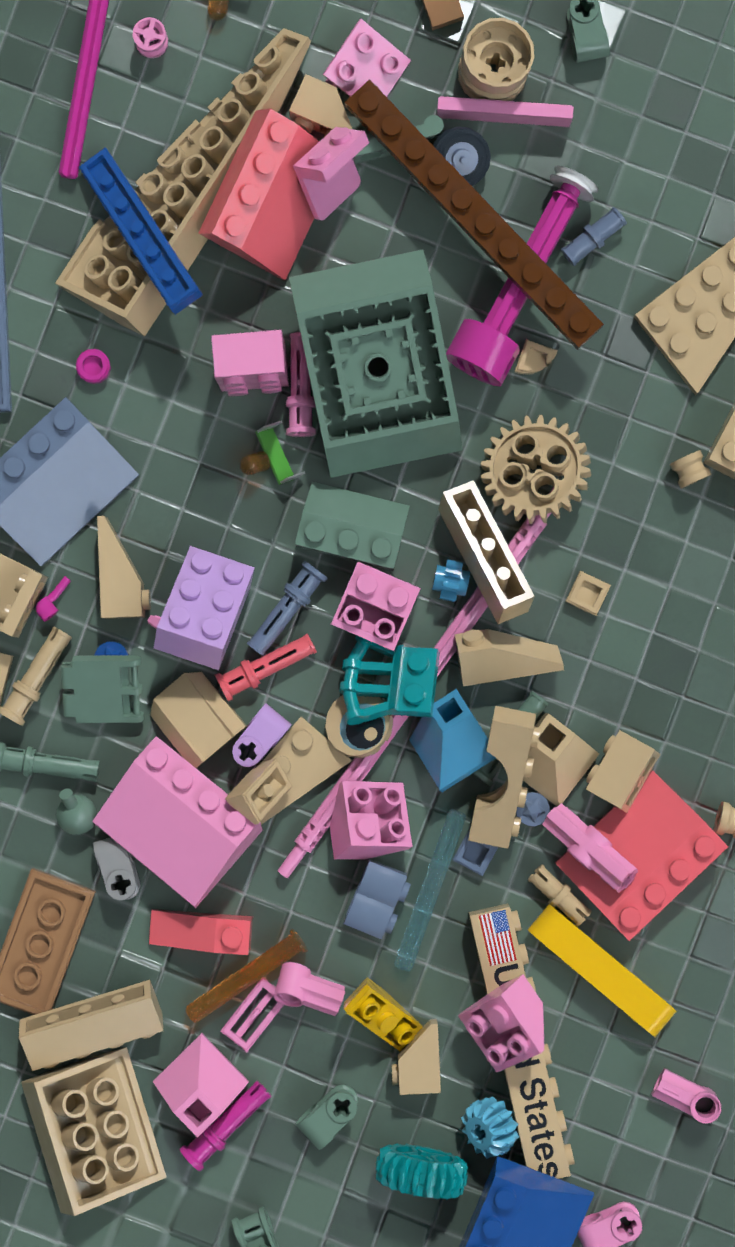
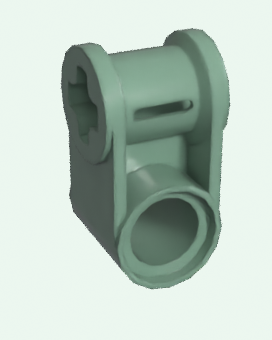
M571 0L567 11V22L575 62L580 63L610 56L609 39L603 24L599 1ZM579 6H583L584 11H589L587 17H583L582 12H577Z
M341 1084L335 1086L318 1103L311 1106L297 1120L295 1126L318 1150H321L356 1115L357 1093L349 1085ZM337 1099H339L341 1102L345 1101L346 1099L349 1100L348 1108H346L343 1105L337 1108Z
M264 1206L258 1208L257 1213L242 1219L238 1217L232 1219V1226L241 1247H279L271 1219Z

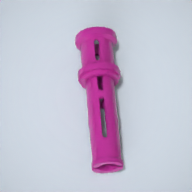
M256 1080L198 1138L196 1137L188 1146L183 1145L180 1148V1152L196 1170L201 1171L204 1169L203 1164L217 1150L222 1151L225 1148V1140L263 1103L272 1097L271 1094Z

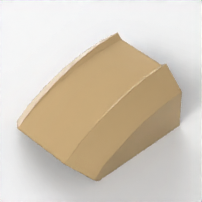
M202 672L182 674L153 699L150 716L181 756L196 769L247 727Z

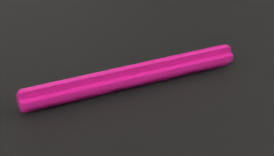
M89 0L59 167L60 176L66 179H76L78 177L109 0Z

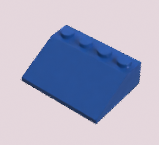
M497 1156L459 1247H572L594 1197V1192Z

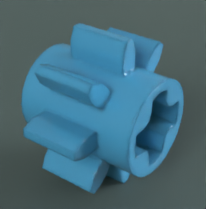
M447 559L446 567L437 565L432 590L441 591L439 599L455 602L457 595L466 596L470 571L462 570L463 562Z

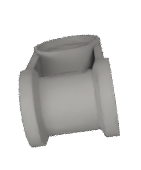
M111 837L93 842L96 861L101 870L108 895L116 900H128L135 897L140 889V879L135 865V858ZM120 876L124 880H130L131 886L126 887V894H124L123 890L116 889V884L120 882Z

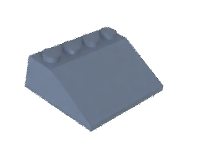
M65 397L0 458V526L42 567L140 475L74 404Z

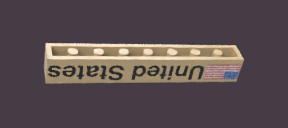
M507 903L468 912L487 994L521 975L526 977L523 965L529 964L525 943L519 945L516 931L522 930L517 910L511 911ZM526 978L536 992L533 978ZM546 1043L542 1053L506 1068L504 1072L515 1120L519 1124L517 1129L526 1167L559 1179L571 1176L569 1165H573L575 1162L571 1145H564L561 1132L567 1131L563 1110L556 1111L554 1098L560 1096L555 1077L549 1078L546 1065L552 1064L548 1044Z

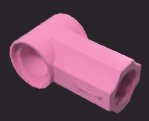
M287 962L282 964L273 998L286 1006L300 1007L304 1005L336 1016L344 999L345 986L311 975L310 969L306 966Z
M665 1068L660 1073L651 1094L653 1097L693 1116L698 1122L707 1124L717 1120L721 1113V1103L712 1089L702 1087ZM704 1097L712 1099L713 1107L710 1111L702 1113L695 1109L699 1099Z

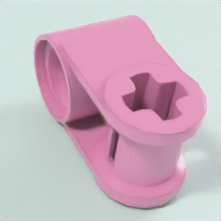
M623 1201L598 1213L585 1216L577 1233L582 1246L619 1247L634 1241L642 1232V1223L638 1209L630 1202ZM626 1217L631 1224L625 1227L620 1219Z

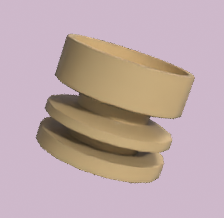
M489 18L478 23L468 33L458 65V77L464 92L470 98L512 101L521 93L535 58L534 44L528 32L517 22L509 19ZM490 64L496 65L497 72L491 71Z

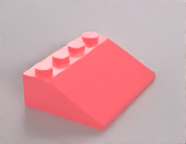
M271 108L256 110L198 234L274 276L286 280L314 220L293 165L319 141L301 126Z
M652 770L628 813L614 806L593 826L612 843V848L637 868L638 873L627 888L618 893L602 880L592 869L589 871L568 851L555 864L621 934L630 941L722 854L728 846Z

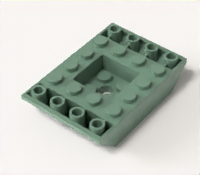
M424 250L289 277L330 477L462 451L459 418L433 285ZM376 357L385 359L388 364L387 372L380 377H375L368 371L369 362Z

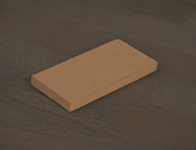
M35 868L31 869L0 952V1003L32 1015L53 1009L94 899L95 890Z

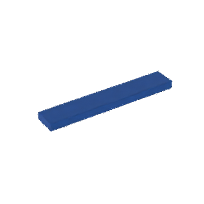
M106 147L80 165L79 169L170 310L176 315L200 298L203 294Z

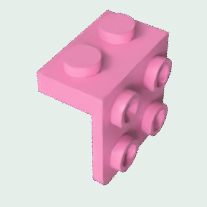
M335 127L293 165L315 219H326L360 186L361 179L353 158L369 144L365 131Z

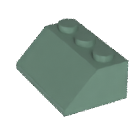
M312 482L303 509L295 546L394 571L410 506Z

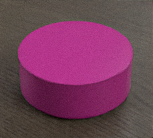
M88 349L79 355L76 362V370L79 376L87 383L98 384L109 376L111 363L102 351Z

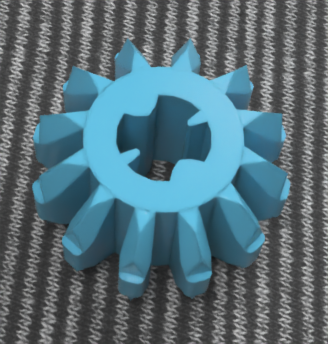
M493 1096L470 1104V1107L466 1108L465 1115L461 1117L465 1125L462 1132L467 1134L469 1138L467 1144L472 1143L476 1154L483 1153L486 1158L505 1154L514 1146L515 1140L519 1138L515 1130L519 1124L512 1119L513 1111H508L505 1107V1102H497Z

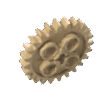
M539 415L537 422L533 424L529 416H525L523 426L512 420V431L509 432L501 427L500 430L503 438H490L495 449H484L485 456L490 459L481 462L482 470L487 471L481 475L483 483L489 484L485 487L487 496L494 495L492 503L495 507L503 504L502 512L505 516L514 510L516 521H519L523 514H526L529 524L533 523L536 515H540L543 523H547V514L551 512L557 519H560L559 509L561 507L571 512L570 500L581 502V494L577 490H588V483L582 479L591 477V470L584 467L591 463L590 456L582 455L587 451L586 444L578 443L580 440L578 432L568 435L570 431L568 423H565L558 429L555 417L551 419L548 425L544 423L542 415ZM531 444L535 446L533 451L528 454L518 452L522 445ZM562 454L566 456L565 461L561 464L549 462L554 455ZM509 459H514V460H516L518 463H516V462L508 463V460H509ZM537 465H541L542 470L536 469ZM530 469H536L535 473H531ZM519 474L523 476L517 484L506 483L510 475ZM555 476H564V479L559 480ZM548 484L554 487V490L548 495L537 493V490L542 485Z

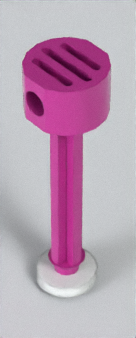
M555 166L554 170L557 174L550 175L549 177L551 182L559 189L552 192L553 196L527 242L529 247L545 263H547L575 209L579 207L578 199L588 202L593 201L592 193L599 191L597 185L589 178L564 166ZM509 278L505 282L484 323L472 319H464L446 352L447 360L455 367L493 386L502 385L520 352L518 344L507 337L527 297Z

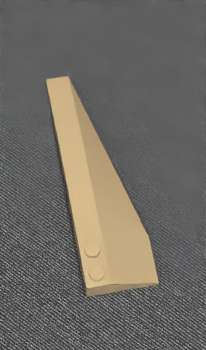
M283 28L254 58L255 65L248 72L240 73L231 82L234 87L221 100L217 97L207 107L210 112L200 122L195 120L157 159L159 165L152 172L144 173L135 182L138 185L135 192L187 271L208 240L206 237L198 234L255 111L271 108L277 113L279 112L311 43L309 37ZM110 216L104 222L99 219L90 229L55 282L60 288L122 326L143 336H146L166 305L165 300Z

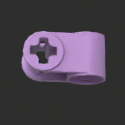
M265 704L247 725L248 728L235 742L232 751L234 760L243 767L257 765L267 752L279 742L292 724L268 704ZM251 743L255 744L254 752L257 755L254 760L247 758L245 761L241 760L242 752L239 747L242 744L249 746Z

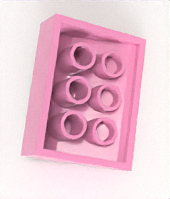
M157 736L133 761L92 821L194 908L202 902L263 831L261 822L254 824L233 808L225 800L228 795Z

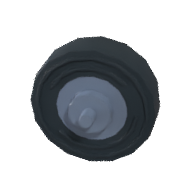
M457 126L445 130L436 138L433 146L471 186L484 178L490 166L491 154L488 143L480 133L469 127Z

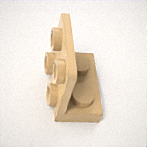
M0 554V631L19 638L48 577Z

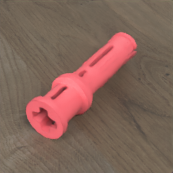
M307 633L305 636L277 648L252 662L243 660L240 662L239 667L223 675L217 673L215 677L229 702L233 700L234 695L249 687L257 688L261 684L260 680L287 668L313 653H317ZM292 651H296V653H294V654H292V655H290V656H288V657H286V658H284V659H282V660H280V661H278V662H276V663H274V664H272V665H269L270 662H272V661H274V660H276V659H278V658H280V657H282V656H284V655H286V654H288V653H290V652H292ZM264 666V669L255 673L256 669ZM241 677H244L243 679H241V680H239V681H237V682H235V683L229 685L231 682H233V681H235V680H237V679H239V678H241Z

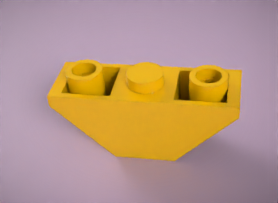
M368 977L344 1002L343 1009L348 1015L398 1051H401L423 1028L393 997Z

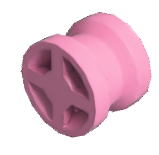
M147 17L135 24L132 36L136 48L141 55L147 58H156L165 53L168 47V37L164 25L159 20Z

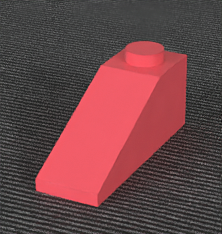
M152 909L149 944L211 953L248 955L251 949L253 916Z

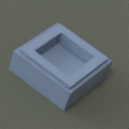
M468 830L452 860L483 876L498 847L468 841L470 830Z

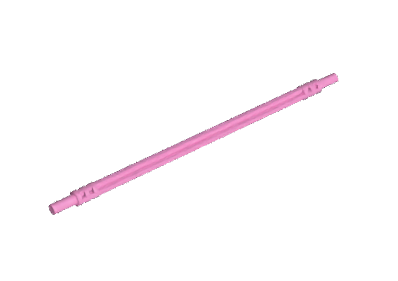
M540 515L535 516L532 524H529L527 517L508 544L517 564L520 563L547 525V523H543ZM479 587L476 588L434 647L440 653L437 677L457 650L455 634L471 630L488 607ZM392 715V734L388 741H385L380 747L381 749L373 755L364 758L355 757L295 839V847L277 870L281 875L289 878L305 854L312 852L330 827L339 783L341 781H363L409 716Z

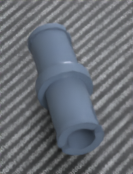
M613 207L592 226L587 224L583 228L584 232L567 246L563 247L561 252L569 263L575 266L595 248L601 249L605 245L604 241L621 227L627 225V222L622 214Z

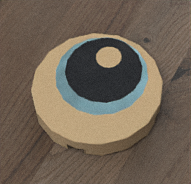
M343 695L333 702L327 713L325 728L329 741L335 749L349 757L364 758L377 753L392 734V715H386L357 725H348L345 719L347 709ZM357 696L361 709L384 703L381 697Z

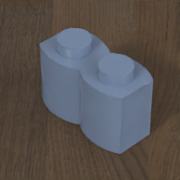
M369 859L343 924L379 939H382L385 932L391 934L398 915L393 913L397 901L404 902L411 885L406 882L407 873Z

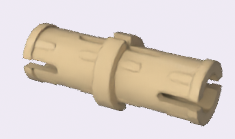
M541 864L534 871L535 874L530 875L528 881L533 883L550 899L548 903L552 907L557 906L578 927L586 920L584 917H588L592 911L570 892L571 887L565 883L563 885Z

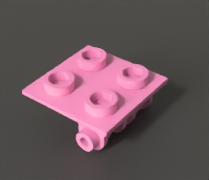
M359 19L323 75L327 78L326 83L339 87L350 97L369 79L387 97L411 60L364 20Z

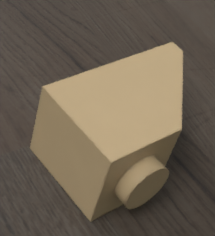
M430 1019L415 1035L414 1039L398 1054V1064H391L392 1085H399L400 1095L441 1093L437 1019Z

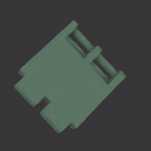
M73 656L72 662L61 663L62 688L74 689L64 690L62 694L65 717H76V723H139L144 721V712L140 711L139 695L143 693V687L139 683L138 666L141 665L140 656ZM129 667H131L132 683H129ZM130 695H133V709H134V711H131V696H130Z

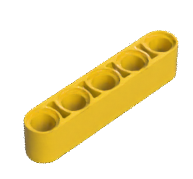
M550 904L528 928V931L652 1036L656 1037L677 1012L663 998Z

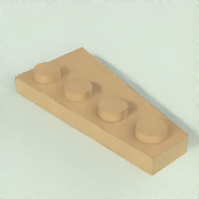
M302 716L262 761L276 758L292 787L263 818L261 825L352 761L346 754L335 749L332 743Z

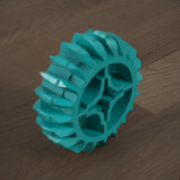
M396 1143L380 1148V1153L376 1160V1179L383 1186L389 1187L391 1190L400 1191L401 1193L437 1200L439 1198L450 1199L462 1195L464 1187L467 1185V1163L459 1156L452 1155V1153L418 1145H401Z

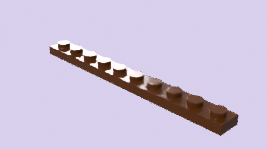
M370 79L345 101V107L577 350L603 327L604 324Z

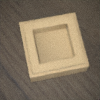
M579 571L565 602L597 616L611 585Z

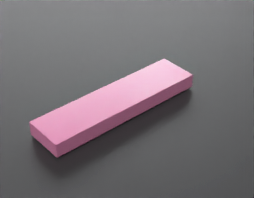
M440 96L438 97L437 116L443 119L570 127L574 107L572 105Z

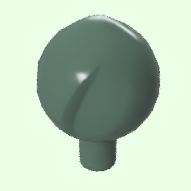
M71 789L62 790L59 794L61 802L56 810L58 825L64 832L71 835L87 833L95 825L92 822L97 815L95 804L87 796L73 794Z

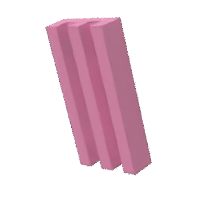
M262 976L220 1031L246 1052H248L284 1006L276 1002L248 1040L244 1041L241 1038L274 996L276 986L269 983ZM262 988H265L268 992L237 1032L234 1033L230 1030Z

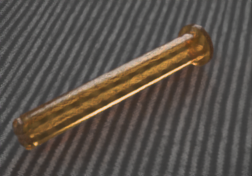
M291 929L288 937L187 1005L185 1011L188 1017L194 1023L199 1022L299 952L303 951L306 953L308 951L307 947L297 932Z

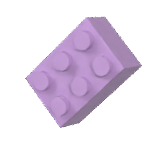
M190 546L158 623L154 649L219 670L249 593L255 567Z

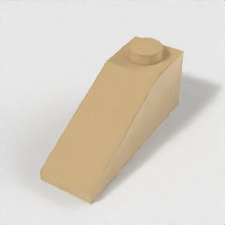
M97 516L101 618L145 617V610L151 609L150 590H144V583L109 519L105 516Z
M490 629L469 630L465 633L455 634L458 664L463 687L564 670L557 645Z

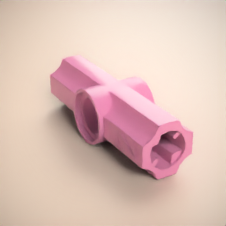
M562 803L554 807L547 814L542 825L568 848L567 851L589 871L591 869L595 871L602 880L618 893L632 883L638 873L637 868L612 848V843L592 825L587 826Z

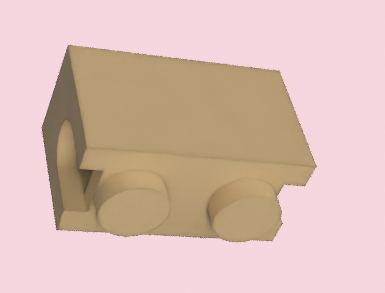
M619 730L616 736L612 735L608 739L603 753L606 755L600 765L596 764L589 772L586 780L589 784L586 790L628 813L661 754Z

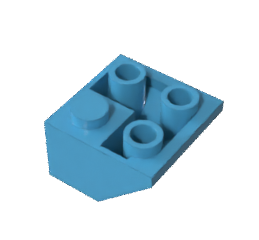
M457 689L434 703L432 717H422L409 739L441 793L496 759V757L486 751L489 739Z

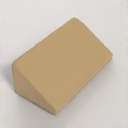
M275 758L255 765L226 796L225 800L252 823L259 824L290 790L292 785Z

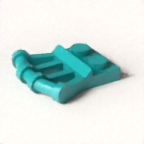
M356 635L355 639L357 642L348 658L343 660L342 670L345 671L344 681L340 682L339 692L343 694L347 709L345 713L347 724L357 725L386 715L432 717L440 656L439 650L436 648H416L399 645L392 651ZM368 648L393 658V662H363L362 659ZM358 674L391 676L390 685L357 683ZM357 696L388 698V701L361 709Z

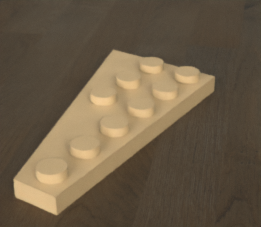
M735 237L634 315L636 321L695 396L735 338Z

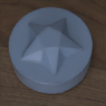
M527 792L524 808L517 807L516 815L521 817L523 824L538 826L545 821L547 814L550 812L549 803L543 795L536 792Z

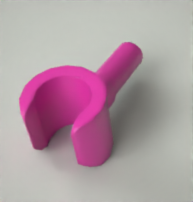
M65 576L55 589L36 605V612L44 622L51 619L59 611L53 602L58 599L71 582Z

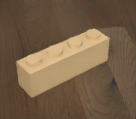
M474 480L443 492L438 510L497 624L527 613L535 596Z
M147 980L20 1019L19 1040L32 1071L41 1068L48 1069L70 1059L85 1058L96 1051L120 1047L132 1040L150 1038L156 1033L163 1031V1015L151 981Z

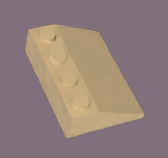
M127 1047L63 1066L21 1082L61 1213L76 1216L166 1178Z

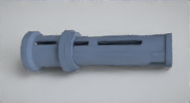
M305 560L302 563L303 568L292 583H287L284 586L285 589L283 591L285 595L267 616L250 641L247 642L251 648L262 656L266 654L267 650L284 630L301 605L304 607L306 604L308 605L311 602L310 596L319 584L326 582L328 577Z

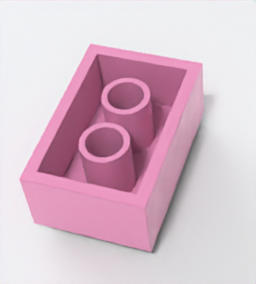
M282 330L211 335L215 379L222 392L228 391V396L247 395L248 389H261L262 393L265 394L282 392V387L289 386L286 347Z

